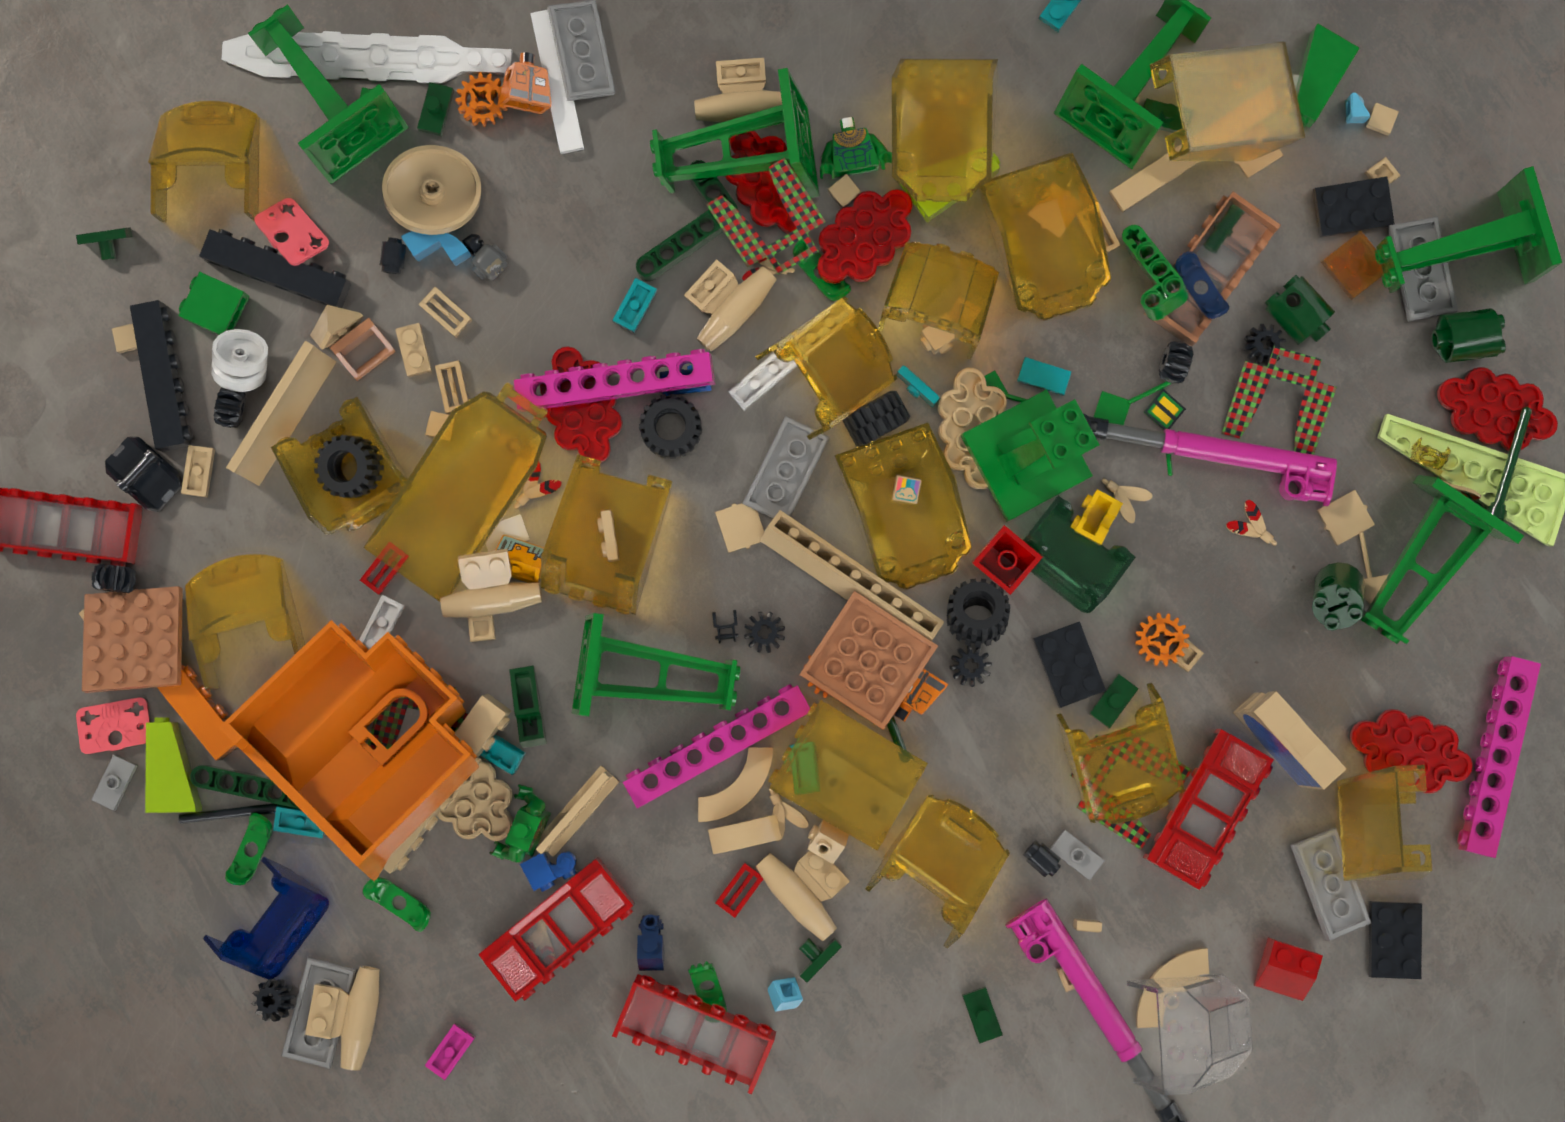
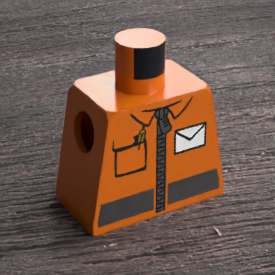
M528 52L521 53L520 62H514L507 68L499 105L536 114H543L551 108L548 71L545 68L534 66V54Z
M923 669L894 713V716L905 722L912 710L922 715L945 690L948 684Z

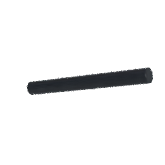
M270 803L179 814V823L186 824L251 816L253 813L260 815L276 812L278 804Z

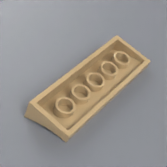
M305 341L226 468L260 486L337 361Z

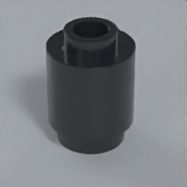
M388 237L387 241H382L379 261L381 272L399 275L401 269H404L407 245L402 244V239Z
M1035 840L1023 854L1027 858L1026 862L1043 877H1046L1048 874L1052 877L1061 867L1059 864L1061 858L1043 842L1040 844Z

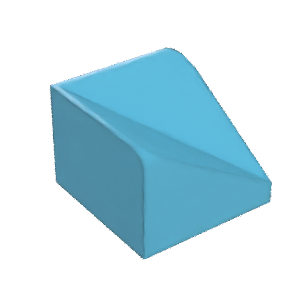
M1352 93L1345 100L1346 122L1365 123L1370 118V114L1364 106V100L1357 93Z
M795 977L772 981L767 989L775 1012L797 1008L803 1001Z

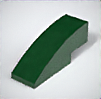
M534 665L509 669L519 742L522 748L547 744Z

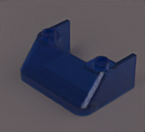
M263 857L261 861L274 874L271 879V886L279 894L250 932L244 929L235 930L224 942L205 935L203 940L220 960L264 979H272L283 971L329 908V900L322 892L291 869Z

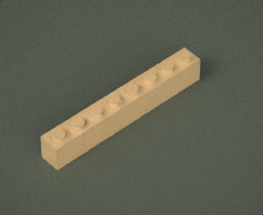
M779 510L760 539L762 543L846 600H849L855 591L930 641L934 639L944 623L936 615L781 510Z
M489 693L480 697L455 732V735L460 739L459 743L464 740L473 749V752L477 755L475 761L478 765L482 760L479 756L483 750L488 751L496 741L494 735L498 730L502 731L510 721L508 716L512 712ZM466 781L462 785H460L456 790L459 791L466 783ZM450 796L390 855L383 869L391 874L396 870L401 871L410 860L407 857L412 849L416 851L422 844L424 839L421 836L426 829L430 831L438 821L436 816L439 811H445L451 804L453 799Z

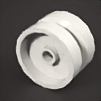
M242 329L229 330L218 335L213 341L211 374L214 381L222 388L234 392H247L260 387L266 380L268 346L265 340L254 332Z

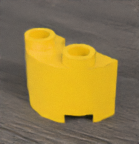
M1097 489L1093 496L1087 494L1081 505L1084 508L1082 515L1079 516L1077 514L1070 527L1076 533L1098 545H1102L1123 503Z

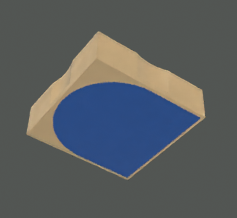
M1277 691L1268 692L1267 694L1262 692L1254 693L1233 712L1299 787L1324 790L1346 770V767L1313 733Z

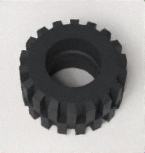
M889 391L849 413L842 421L856 447H860L903 425L911 416L898 392Z
M664 394L660 395L661 398L657 400L656 398L652 399L651 404L644 407V413L640 416L639 430L646 446L655 455H660L662 458L670 457L671 459H676L677 456H686L688 451L692 452L694 446L700 441V434L702 435L700 415L694 405L682 396L681 398L677 397L676 394H671V396L667 397ZM670 413L680 415L685 421L684 433L674 440L662 439L656 430L658 420Z
M341 435L332 437V441L327 440L324 442L325 448H319L317 453L320 456L315 458L314 463H318V468H314V472L320 476L317 478L318 483L324 484L322 488L325 491H331V495L343 498L362 497V495L371 493L370 489H376L378 486L376 481H381L382 475L379 473L380 470H384V465H380V461L383 458L382 455L376 453L379 449L377 446L371 445L372 442L359 436ZM348 453H351L357 462L356 474L350 481L344 477L341 470L342 460Z
M976 578L970 579L969 584L966 581L962 582L960 588L955 587L953 595L950 594L946 616L947 626H950L949 631L952 635L956 634V639L959 642L962 639L965 640V645L968 646L971 643H975V647H981V643L989 646L992 640L997 642L1000 639V635H1004L1008 626L1010 615L1008 595H1004V590L1001 587L997 589L995 582L986 583V579L981 578V582H976ZM975 605L983 606L991 612L992 616L985 620H975L970 618L965 613V610Z

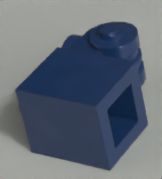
M643 915L638 925L642 935L637 937L639 971H664L663 935H659L661 930L664 929V923H662L660 915Z

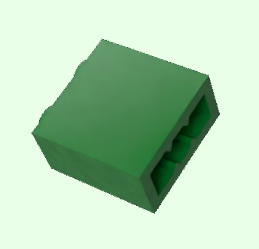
M199 271L198 275L190 283V292L187 298H184L180 303V313L178 316L216 335H220L225 331L235 329L250 296L240 289Z

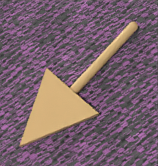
M1360 532L1359 537L1367 578L1364 579V598L1371 605L1389 574L1372 577L1365 536L1363 532Z

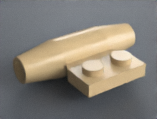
M764 58L716 61L717 84L722 94L694 100L696 120L725 122L782 105L781 92L763 90L766 84Z
M716 259L684 294L685 298L702 313L711 314L708 322L697 337L698 342L708 351L712 352L731 337L761 305L777 280L775 276L765 267H761L741 284H738L735 275Z
M508 549L458 556L462 583L468 589L440 598L443 617L475 618L514 612L542 602L539 583L509 582L512 570Z
M809 850L797 861L794 871L771 853L756 865L757 870L776 898L801 925L821 941H824L837 929L821 901L832 899L850 882L835 864L828 862Z
M360 966L350 994L339 987L323 984L314 985L305 1035L325 1039L341 1036V1068L358 1071L361 1070L372 1040L379 1003L380 969Z

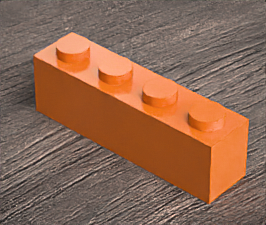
M181 665V685L157 688L215 760H223L238 748L218 728L227 720L226 716L228 713L220 704L216 705L210 698L213 696L210 690L205 685H200L195 679L197 675L194 670L188 665L186 667Z

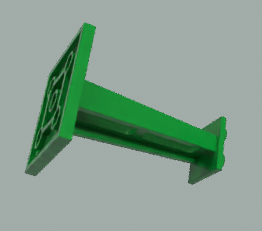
M1165 0L1156 16L1166 23L1165 26L1114 86L1081 63L1054 111L1056 116L1130 169H1133L1163 124V121L1144 109L1135 100L1179 36L1182 34L1193 43H1196L1211 20V17L1202 8L1196 7L1188 0Z
M287 4L283 8L275 10L272 16L264 22L256 24L248 34L265 56L279 47L329 120L298 142V145L327 181L333 184L409 127L380 84L348 106L292 38L304 29V26Z
M778 69L782 105L664 139L657 129L652 130L653 139L650 140V148L652 154H655L656 161L652 164L654 175L660 179L661 185L665 186L670 193H674V181L770 171L769 166L785 157L811 198L820 197L809 109L789 69ZM784 123L787 150L785 152L736 159L731 157L730 138L732 136ZM716 140L721 141L722 160L680 167L674 166L673 154L676 151Z
M1534 166L1524 168L1497 192L1504 218L1397 253L1392 237H1385L1376 247L1375 258L1378 265L1381 264L1382 282L1384 287L1388 288L1389 293H1394L1405 284L1402 272L1514 247L1524 284L1535 282L1563 263Z
M1047 389L960 435L1006 522L1092 477L1093 475L1082 454L1100 445L1077 401L1074 399L1056 408Z
M1418 475L1414 480L1413 484L1433 496L1434 500L1368 610H1363L1361 621L1375 630L1378 627L1382 628L1383 630L1380 634L1396 644L1400 641L1407 644L1410 641L1402 635L1488 535L1519 544L1524 537L1523 534L1437 477ZM1445 512H1450L1471 527V531L1439 571L1432 574L1416 563V556ZM1413 570L1427 580V585L1398 620L1393 621L1383 613V609L1406 572Z
M592 613L585 616L572 714L589 717L592 696L719 704V709L731 710V705L735 706L737 691H733L734 683L740 677V666H737L738 660H725L724 664L601 636L604 614ZM609 651L657 661L660 664L657 686L650 688L600 683L598 676L602 653ZM670 665H677L715 673L718 675L717 690L715 692L668 689L666 687L668 667Z

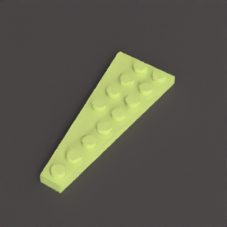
M1390 414L1384 415L1378 439L1448 483L1470 488L1478 492L1481 498L1475 501L1486 508L1491 505V502H1494L1508 454ZM1518 458L1504 503L1506 505L1505 510H1507L1505 520L1541 543L1550 547L1554 546L1565 512V474Z

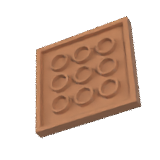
M175 586L133 590L130 593L106 592L85 594L82 692L93 693L181 685L183 588Z
M854 591L799 675L884 730L938 645Z

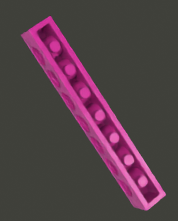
M696 349L690 351V355L681 356L680 353L676 352L666 354V358L656 359V356H647L641 358V362L632 363V360L627 359L617 361V365L608 366L607 363L594 364L592 369L584 370L582 366L571 367L569 372L559 373V370L545 371L543 376L535 377L534 373L522 374L520 379L514 380L517 409L521 412L715 385L712 355L709 352H705V349ZM688 363L693 364V372L689 375H683L681 372L682 367ZM661 367L669 368V374L664 379L657 377V372ZM639 370L644 371V379L640 382H634V373ZM619 374V383L615 386L609 385L610 376ZM590 377H594L596 380L595 386L591 389H586L585 381ZM564 381H570L571 389L568 392L562 393L560 389L561 384ZM541 384H546V393L543 396H538L536 393L537 387Z
M1508 656L1504 657L1498 665L1497 674L1499 679L1492 690V699L1494 700L1492 708L1488 710L1486 715L1488 726L1480 741V746L1482 747L1481 755L1475 762L1476 777L1475 781H1472L1470 784L1469 795H1471L1469 805L1465 807L1463 819L1465 820L1464 828L1458 834L1459 850L1496 858L1541 667L1540 663ZM1513 677L1518 681V688L1516 690H1513L1510 686V681ZM1508 701L1513 706L1510 714H1507L1504 708ZM1502 725L1507 729L1505 738H1501L1499 735V729ZM1497 749L1501 753V760L1498 763L1493 759V753ZM1490 774H1493L1496 778V782L1492 787L1487 782ZM1485 798L1490 801V807L1487 811H1484L1482 808V801ZM1482 822L1484 825V832L1483 834L1478 835L1476 832V826L1478 823Z
M789 684L778 690L780 695L772 700L770 696L756 702L758 707L752 711L746 708L736 713V720L729 724L726 720L713 726L715 731L707 736L704 732L691 739L693 744L685 748L683 744L669 751L671 756L662 760L661 756L648 762V769L641 772L638 768L626 775L628 780L624 781L623 784L636 808L638 809L812 712L798 685L792 687ZM779 701H785L789 705V712L784 716H780L775 712V705ZM758 713L765 714L768 720L767 724L762 728L756 727L753 723V717ZM736 725H741L745 728L746 734L741 740H736L732 737L731 731ZM714 737H719L724 742V747L719 752H715L710 748V741ZM693 749L699 750L702 754V759L698 764H693L688 759V754ZM674 761L679 764L680 772L678 775L671 776L667 773L666 767L669 762ZM648 774L657 776L658 784L655 788L646 786L645 777Z

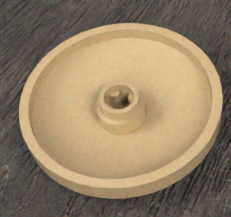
M425 145L403 152L390 163L383 177L382 194L386 209L400 225L416 233L438 235L449 233L462 227L474 216L481 201V182L474 165L461 153L443 146Z

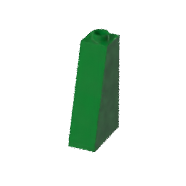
M1317 24L1309 35L1289 116L1293 118L1297 125L1307 126L1308 128L1316 122L1360 49L1320 24Z

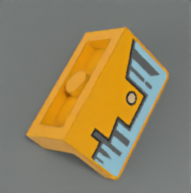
M503 535L495 550L508 549L512 570L511 577L527 583H539L549 549Z

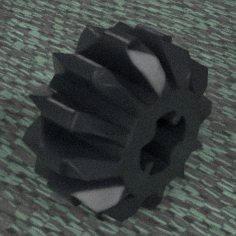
M1260 324L1258 329L1253 327L1249 330L1251 335L1245 336L1244 340L1249 344L1245 345L1243 350H1251V353L1247 356L1248 359H1252L1255 356L1257 357L1256 364L1259 365L1264 361L1265 365L1268 366L1274 346L1284 348L1280 345L1285 344L1286 339H1279L1278 336L1282 334V330L1274 333V325L1271 324L1266 329L1264 324ZM1263 340L1267 341V349L1263 348L1264 344L1261 343Z
M1173 341L1167 345L1158 370L1161 379L1178 384L1185 380L1193 361L1194 353L1192 346L1180 341Z
M222 387L220 388L213 415L216 424L228 428H237L240 425L245 409V392H234Z
M99 564L95 566L94 572H92V587L105 592L130 593L133 591L136 582V572L129 567Z
M761 611L758 612L760 618L758 622L753 616L749 618L755 624L754 626L745 624L744 628L751 630L752 633L745 634L744 638H754L748 644L750 648L759 643L757 647L758 653L762 651L763 645H766L767 653H771L769 644L772 643L778 649L780 645L775 639L785 640V636L777 634V632L784 631L785 626L776 627L775 625L781 621V618L777 617L771 622L773 613L769 612L766 620ZM761 626H767V629L771 628L772 633L768 634V639H762V635L761 637L758 636Z
M971 645L966 646L967 654H965L962 648H958L957 652L961 658L952 655L951 659L958 662V664L950 665L949 669H958L959 672L955 673L952 677L957 679L962 675L961 685H965L969 678L970 687H974L975 677L980 684H983L984 679L980 674L990 676L991 674L989 671L984 670V667L992 666V662H983V659L987 658L989 654L986 652L979 656L981 647H976L974 653H972ZM967 659H972V663L977 664V669L974 668L973 673H970V670L964 667V664L968 663Z
M274 978L268 979L266 983L258 984L260 991L252 993L257 997V1001L251 1003L253 1006H258L255 1014L262 1015V1020L264 1021L272 1020L273 1022L280 1021L281 1017H288V1009L290 1010L295 1007L291 1003V999H295L296 996L290 994L293 986H285V980L278 979L276 981Z

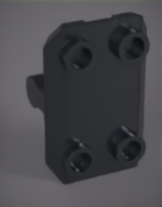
M127 437L117 450L105 460L106 474L116 482V485L122 491L133 497L146 510L159 512L182 487L183 481L179 472L140 437Z

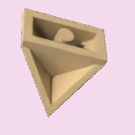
M326 305L310 337L324 350L357 327L363 315L359 312Z

